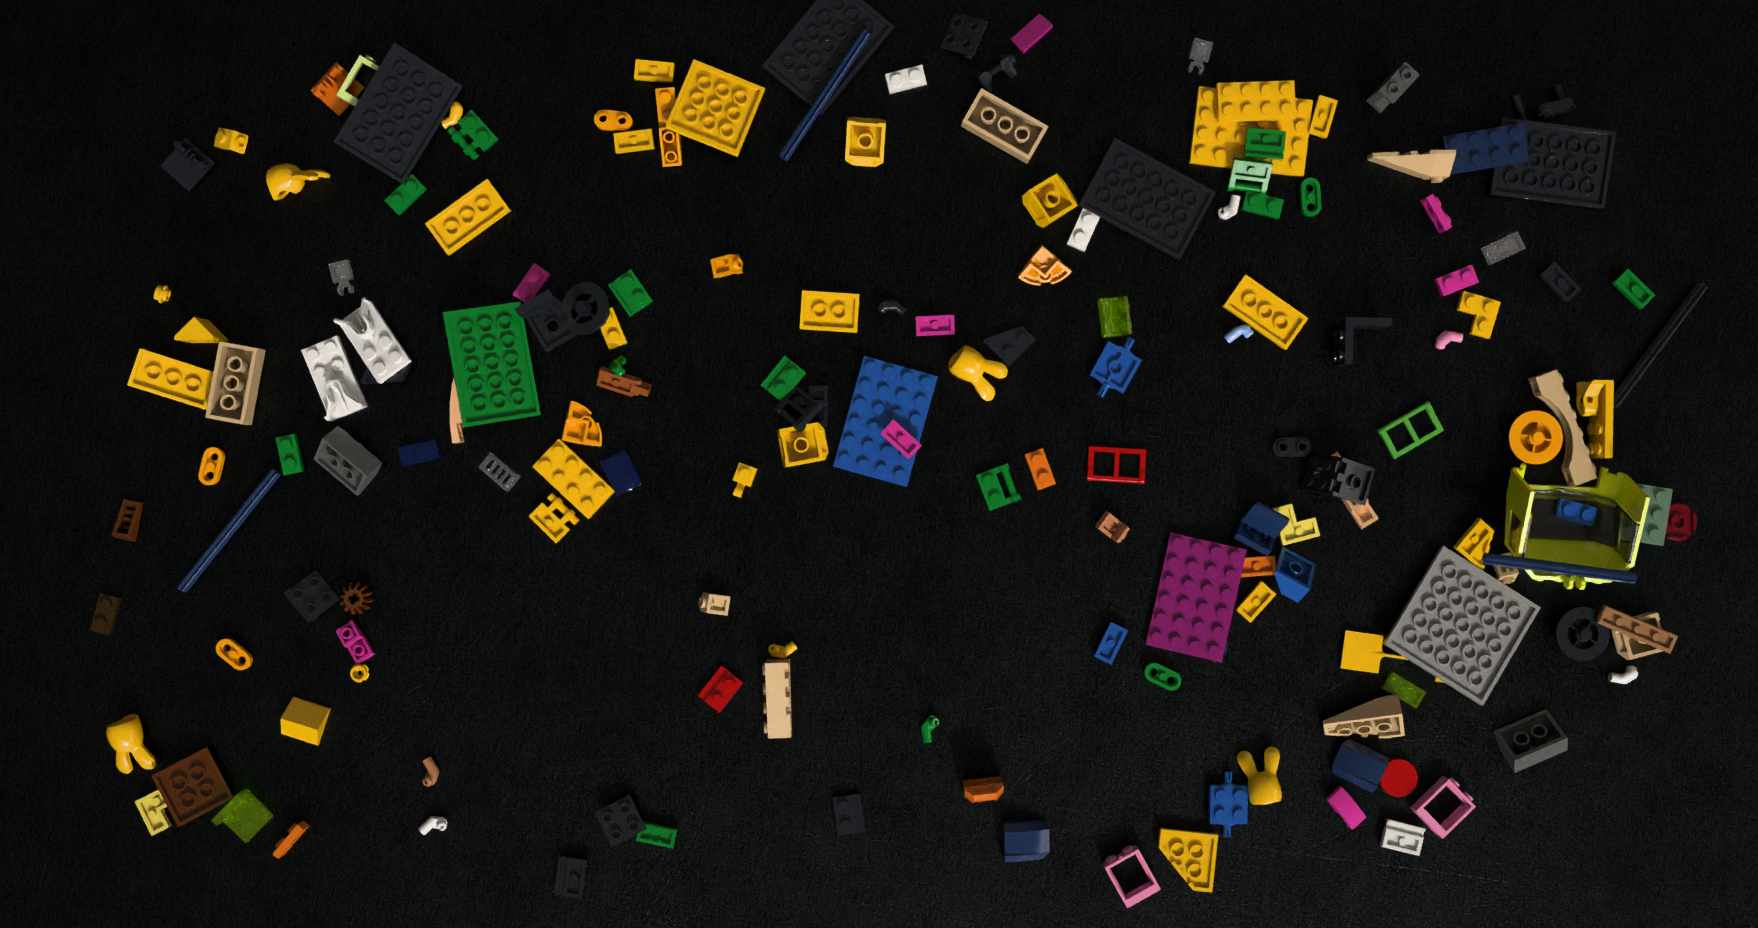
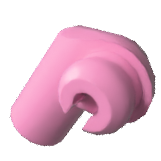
M1453 331L1442 332L1435 340L1436 348L1444 349L1450 341L1461 343L1463 333Z

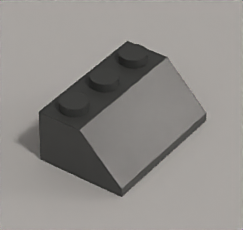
M339 426L322 438L314 457L317 463L357 496L376 476L382 465V462L375 455H372L361 443H358L348 432Z
M1547 709L1494 731L1501 752L1514 773L1568 750L1567 736Z

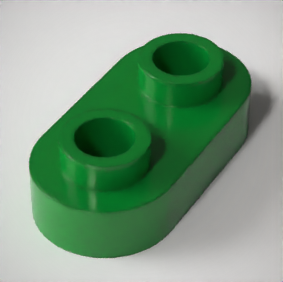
M1307 178L1301 182L1299 187L1300 209L1305 216L1313 217L1321 210V189L1317 179ZM1307 185L1311 186V192L1306 190ZM1308 204L1312 205V211L1307 209Z
M1148 663L1144 668L1146 679L1167 690H1176L1181 685V677L1178 673L1158 663ZM1153 668L1156 669L1155 675L1150 674V670ZM1169 677H1173L1172 683L1167 682Z

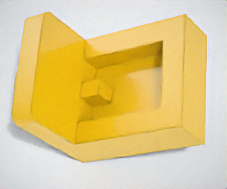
M218 128L214 146L244 154L249 137L234 130Z

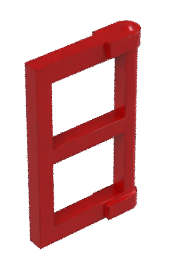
M1088 446L1087 481L1144 484L1146 450ZM1094 452L1114 453L1113 476L1093 475ZM1120 453L1140 454L1138 478L1118 477Z

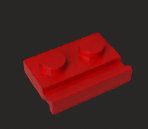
M722 665L698 696L720 713L744 682Z

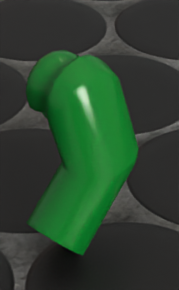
M619 356L609 365L610 370L615 372L618 377L625 373V369L622 366L626 364V358Z
M935 716L927 717L921 724L923 743L932 742L931 731L935 726L939 725V719Z

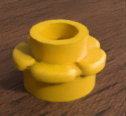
M157 286L154 292V299L158 300L159 303L169 300L171 291L168 286Z
M355 664L350 671V675L354 681L362 682L368 679L369 668L365 664Z

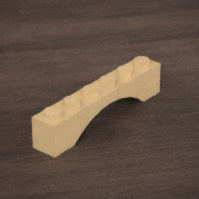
M1552 370L1529 378L1534 396L1552 409L1563 428L1566 449L1561 469L1567 485L1577 486L1596 479V467L1590 460L1589 448L1584 444L1583 432L1575 420L1577 418L1576 413L1570 406V397L1568 392L1564 390L1561 374L1557 370Z

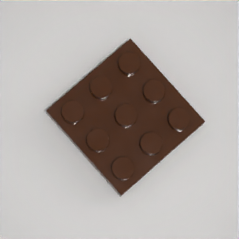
M208 747L151 776L178 827L235 798Z

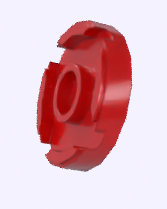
M1390 759L1379 784L1391 796H1407L1412 793L1417 785V771L1411 763L1404 759Z

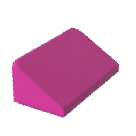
M1038 14L1011 40L1024 54L1052 29L1053 25L1041 14Z

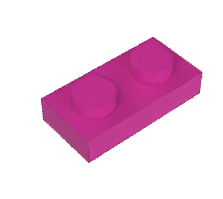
M1431 194L1420 200L1439 233L1452 227L1450 217L1441 209V202L1437 197Z
M534 263L512 295L524 303L538 295L551 274Z
M1472 265L1434 279L1441 297L1479 283Z
M954 315L915 317L916 336L955 335Z
M894 419L880 433L908 459L922 446Z

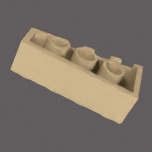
M767 659L762 667L766 682L763 683V695H766L764 714H767V722H764V733H768V738H791L790 659Z

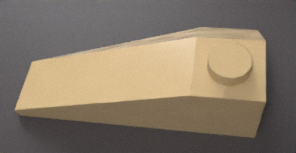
M1430 150V152L1420 155L1418 151L1406 152L1403 155H1400V152L1372 153L1367 156V160L1423 180H1431V183H1441L1444 179L1450 177L1456 150Z
M1398 695L1376 698L1323 721L1325 735L1349 736L1353 733L1360 734L1361 737H1368V734L1378 735L1379 738L1405 736Z

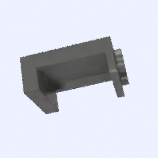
M1404 62L1390 73L1366 101L1381 113L1390 103L1396 102L1419 74L1408 63Z

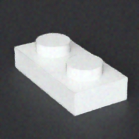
M922 65L885 74L889 94L927 85Z
M1082 209L1067 245L1084 252L1100 217Z

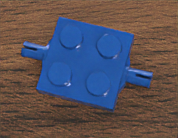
M1127 337L1123 347L1116 346L1109 341L1106 343L1089 374L1102 384L1096 393L1098 396L1104 398L1108 388L1115 389L1122 394L1126 390L1142 359L1134 356L1129 351L1135 340Z
M1224 771V782L1209 784L1208 823L1223 825V837H1231V826L1247 824L1248 785L1232 783V771Z

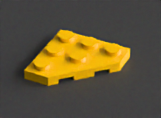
M1160 828L1158 848L1193 891L1212 892L1218 834Z

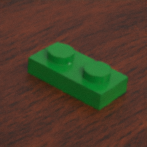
M412 174L406 179L404 184H401L384 201L398 215H401L427 188Z
M1247 190L1241 210L1279 219L1284 200Z
M1625 269L1612 282L1639 310L1643 309L1655 296L1629 269Z
M297 434L277 437L276 443L283 475L304 472Z

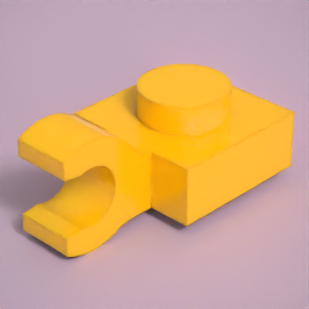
M739 462L733 477V481L738 482L733 493L734 496L741 498L745 485L751 487L757 472L756 468Z

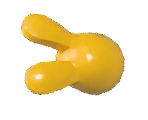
M288 163L275 165L266 173L267 185L274 200L284 198L289 192L294 194L300 192L305 185V180H318L319 177L330 178V174L323 170L310 169L302 171L297 166Z
M964 345L950 358L948 364L950 372L962 380L971 382L980 397L985 401H991L994 398L995 390L982 376L983 373L986 372L999 379L1005 378L1008 373L1007 367L1003 363L986 360L978 351L967 345Z
M127 715L123 719L107 726L106 735L111 747L116 751V767L119 771L129 774L133 770L129 752L133 754L142 768L153 769L156 766L157 761L155 757L143 745V730L138 715Z
M1269 747L1264 752L1263 772L1257 771L1253 757L1248 751H1241L1237 755L1238 764L1248 777V795L1252 805H1266L1281 801L1282 792L1276 776L1280 753L1275 747Z

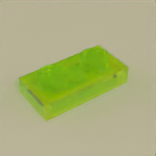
M1393 672L1390 673L1382 686V689L1392 695H1398L1400 700L1416 709L1426 694L1424 690Z

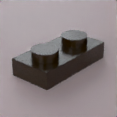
M106 593L99 594L90 628L91 631L112 635L121 597Z

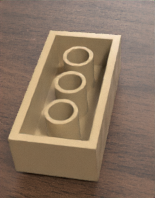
M982 88L961 124V127L1028 164L1048 128L1047 125Z
M219 341L205 418L252 425L265 350Z

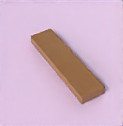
M1602 605L1595 621L1600 625L1667 653H1671L1678 638L1673 633L1606 605Z

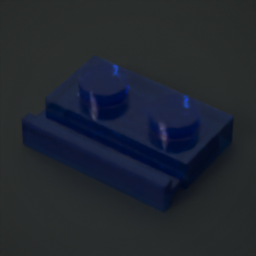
M626 450L600 462L617 496L643 484Z

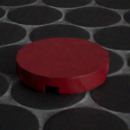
M1671 503L1665 538L1673 541L1686 540L1696 530V514L1686 504Z

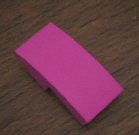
M351 620L336 630L343 646L348 648L356 664H361L375 655L369 642L354 621Z
M1341 786L1326 798L1334 811L1340 814L1346 825L1352 830L1366 818L1356 802Z

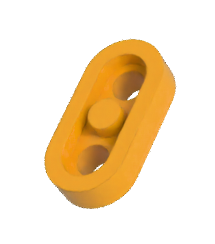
M599 110L594 116V122L601 130L627 132L633 126V119L626 112ZM602 116L607 117L605 122L600 121ZM625 118L626 122L624 124H620V119Z
M210 447L204 452L198 475L199 480L203 484L214 485L220 480L225 461V453L222 449ZM215 453L218 455L217 460L213 458ZM210 472L213 473V478H212V479L209 478V473H210Z
M231 638L222 639L216 645L217 654L233 668L244 670L251 666L253 662L252 655ZM227 644L231 647L230 651L226 650ZM242 656H243V657L245 658V660H246L245 663H242V662H241V657H242Z

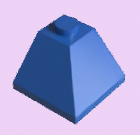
M1284 546L1280 549L1274 575L1281 594L1298 603L1310 590L1316 564Z

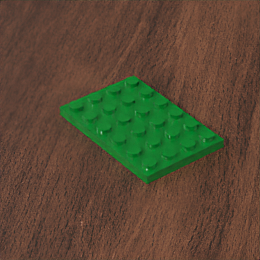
M521 302L442 313L463 428L541 415L524 318L518 316L515 308L519 307Z

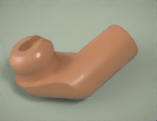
M430 756L422 761L427 768L426 776L423 778L425 786L434 785L439 775V769Z

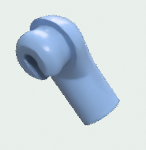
M1247 324L1233 328L1224 337L1231 343L1241 334L1248 338L1253 334V330Z

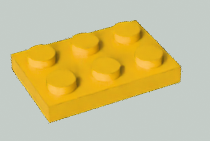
M802 290L800 329L857 333L860 294Z

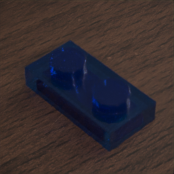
M437 439L398 448L402 466L441 458Z

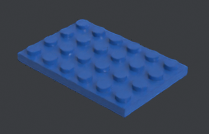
M864 356L833 467L907 487L917 451L908 459L880 433L894 419L913 438L920 442L938 376Z

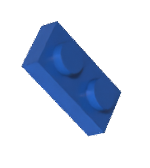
M1558 498L1553 516L1593 527L1598 508Z
M1109 622L1093 656L1112 665L1128 630Z

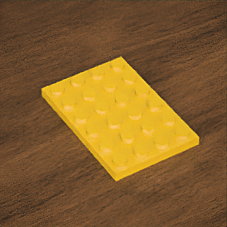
M1199 86L1189 164L1231 169L1233 158L1237 157L1272 162L1271 174L1303 177L1313 100L1295 98V120L1217 123L1216 88ZM1257 128L1286 131L1284 159L1272 160L1244 157L1246 129Z

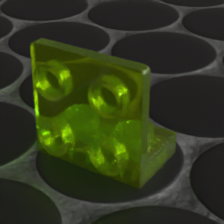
M248 789L239 792L211 821L216 826L224 822L247 843L273 817V814Z

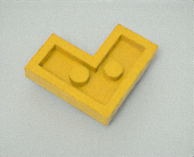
M1462 291L1456 310L1474 315L1469 334L1490 339L1501 302Z

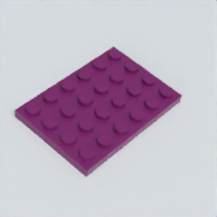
M1170 533L1146 645L1222 663L1247 550Z

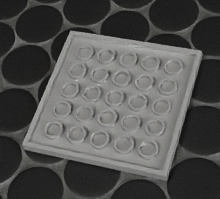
M1441 546L1383 644L1483 706L1541 607L1445 546Z

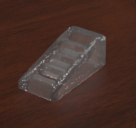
M491 452L479 466L485 474L505 491H510L521 477ZM493 459L495 462L487 469L486 466ZM499 465V469L493 474L492 471ZM504 469L506 472L499 479L497 476ZM508 474H510L511 477L506 483H504V479L508 476Z

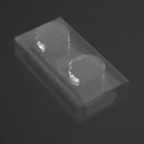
M1517 231L1480 249L1488 265H1492L1526 248Z

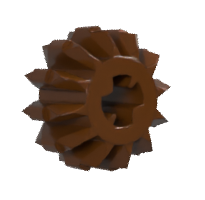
M351 582L349 587L342 588L345 593L340 594L339 597L344 598V601L340 602V605L346 604L344 611L351 609V614L354 615L357 611L359 614H362L364 609H370L368 603L374 600L369 598V595H372L373 592H367L368 585L362 587V582H357L356 585ZM354 595H357L356 597H359V601H356L357 599H354Z

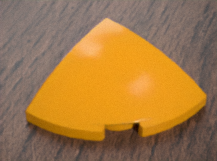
M1041 245L1024 266L1018 278L1032 285L1040 286L1041 283L1046 282L1054 284L1066 278L1072 270L1046 247Z
M570 401L561 440L601 447L602 433L600 425L595 423L590 416L592 414L590 410L577 402Z

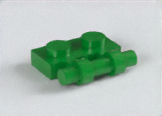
M472 110L457 122L462 127L460 131H457L454 127L448 130V133L452 136L451 139L463 148V152L473 160L479 157V154L475 151L478 147L485 152L499 140ZM467 134L474 140L471 144L464 139Z

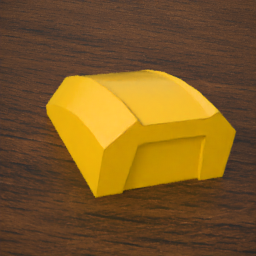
M849 117L847 120L845 161L855 166L876 167L882 164L884 159L886 120Z
M1058 174L1028 190L1022 196L1023 205L1035 220L1036 225L1042 228L1078 206L1076 198Z
M819 422L806 424V428L802 432L796 431L794 427L777 430L784 468L826 460L829 451L825 429Z

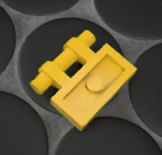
M552 493L547 498L552 504L548 507L544 502L541 503L529 517L555 543H558L571 530L566 523L571 521L576 525L580 520L575 516L576 513L572 509L569 510L563 504V500L560 497L557 498ZM555 509H558L564 515L561 519L553 512Z

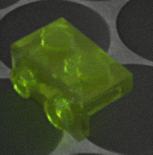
M1127 296L1097 300L1102 338L1132 334L1130 306Z

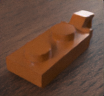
M603 366L599 369L596 384L597 386L631 397L634 395L639 396V394L648 396L652 386L649 383L642 382V379L625 373L618 377L610 368Z

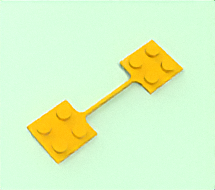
M1345 630L1340 664L1342 669L1379 673L1380 660L1383 657L1408 659L1399 655L1385 654L1382 651L1383 635ZM1435 677L1436 682H1443Z

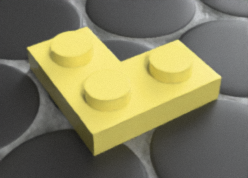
M1292 504L1272 508L1289 518V523L1279 534L1282 546L1320 536L1315 517L1296 521Z
M159 790L135 801L151 836L172 826L164 811L167 805Z

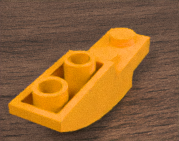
M675 87L657 88L655 93L663 167L682 165L681 136L679 133L665 128L676 102Z

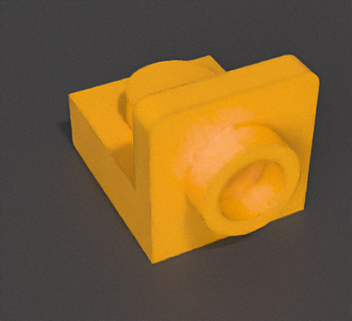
M729 254L710 259L714 278L743 273V263L739 254Z

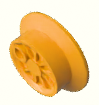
M1529 411L1523 413L1515 419L1510 427V448L1515 456L1523 462L1529 464L1546 463L1552 460L1561 449L1563 433L1560 424L1553 416L1546 412Z

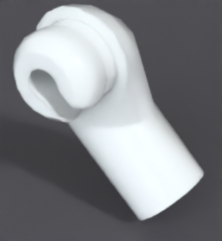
M1231 195L1229 205L1218 210V215L1221 219H1229L1237 214L1240 196Z
M1628 666L1623 674L1610 672L1608 681L1627 684L1637 678V668L1635 666Z
M431 816L418 829L423 835H426L432 828L443 831L447 828V820L443 817Z

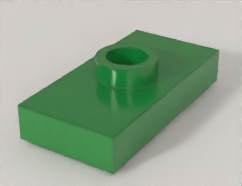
M643 821L647 829L638 833L635 841L674 848L678 828Z

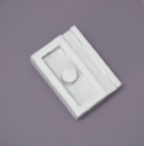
M1386 818V826L1383 830L1380 846L1419 856L1424 839L1423 834L1426 829Z

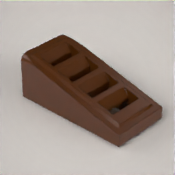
M123 499L112 536L122 540L136 541L143 508L142 502ZM128 506L136 508L135 511L127 510ZM126 514L133 515V518H127ZM128 522L131 524L130 526L124 525V523Z

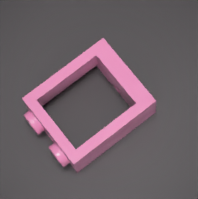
M1444 776L1410 807L1442 839L1476 807L1471 802L1473 798L1465 791L1462 793L1458 789L1460 785L1453 778L1448 779ZM1447 786L1462 804L1439 825L1424 807Z
M1136 845L1125 847L1122 849V853L1117 856L1111 855L1102 863L1127 908L1161 890ZM1136 855L1150 881L1124 894L1110 868Z

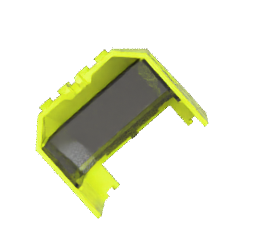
M1522 463L1520 468L1514 467L1511 469L1506 494L1504 544L1513 556L1628 571L1634 566L1650 497L1627 474L1618 472L1615 475L1609 473L1608 468L1601 466L1596 487L1528 484L1523 479L1526 468L1525 463ZM1562 498L1598 508L1593 527L1554 517L1553 513L1557 499ZM1525 570L1536 581H1544L1545 579L1563 582L1564 587L1567 589H1572L1574 582H1576V587L1580 590H1584L1586 582H1593L1595 584L1612 582Z

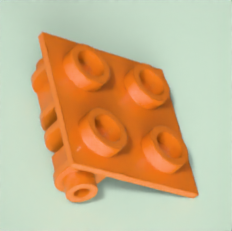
M336 62L311 91L340 116L350 104L339 98L337 93L349 73ZM354 78L347 93L357 98L365 87Z

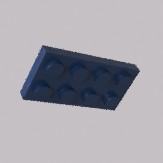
M1524 123L1443 136L1444 149L1456 150L1450 175L1529 162Z

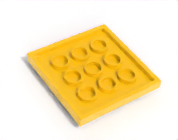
M693 59L665 128L738 157L765 88Z

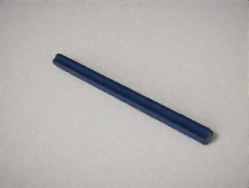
M861 30L779 153L783 160H789L871 35L867 30Z
M270 469L177 585L180 591L187 592L228 542L280 477V473L277 470Z
M1483 553L1481 559L1483 564L1631 584L1636 583L1638 578L1635 572L1493 553Z

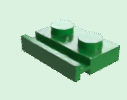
M1247 128L1244 157L1283 160L1286 131Z
M631 269L614 282L608 284L630 317L653 302Z
M784 356L761 386L778 400L782 401L806 375V372Z

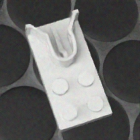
M362 298L361 307L343 320L333 319L335 323L341 326L378 383L382 384L412 362L373 302L367 298Z
M334 336L301 350L326 409L327 415L324 417L326 421H335L368 407L339 336Z

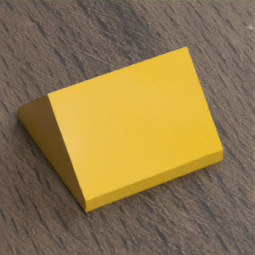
M193 317L174 336V340L187 343H219V341L228 343V339L209 320Z
M293 697L281 717V734L318 746L331 708Z

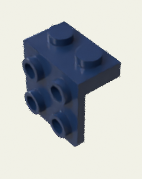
M1255 502L1238 522L1234 539L1268 556L1272 551L1275 538L1287 526L1289 518L1260 502Z

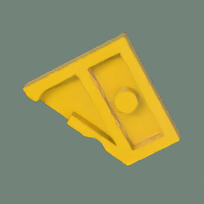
M1477 518L1453 547L1471 564L1484 570L1485 566L1481 559L1483 553L1489 552V544L1493 538L1494 530L1482 519Z

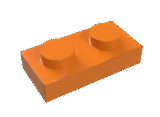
M1043 448L1025 454L1037 490L1056 484Z
M1275 556L1246 557L1241 577L1274 575L1276 568Z
M305 821L299 824L294 823L287 831L289 835L285 839H280L275 845L277 849L273 855L278 859L284 856L309 825Z

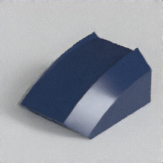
M1348 739L1342 743L1333 761L1332 773L1373 793L1378 788V784L1388 767L1389 758Z
M1043 820L1003 821L1004 862L1043 859L1050 852L1049 828Z

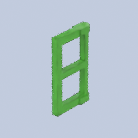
M1429 401L1377 429L1393 459L1398 458L1444 431ZM1425 409L1435 429L1418 438L1408 418ZM1403 422L1413 442L1397 451L1386 431Z

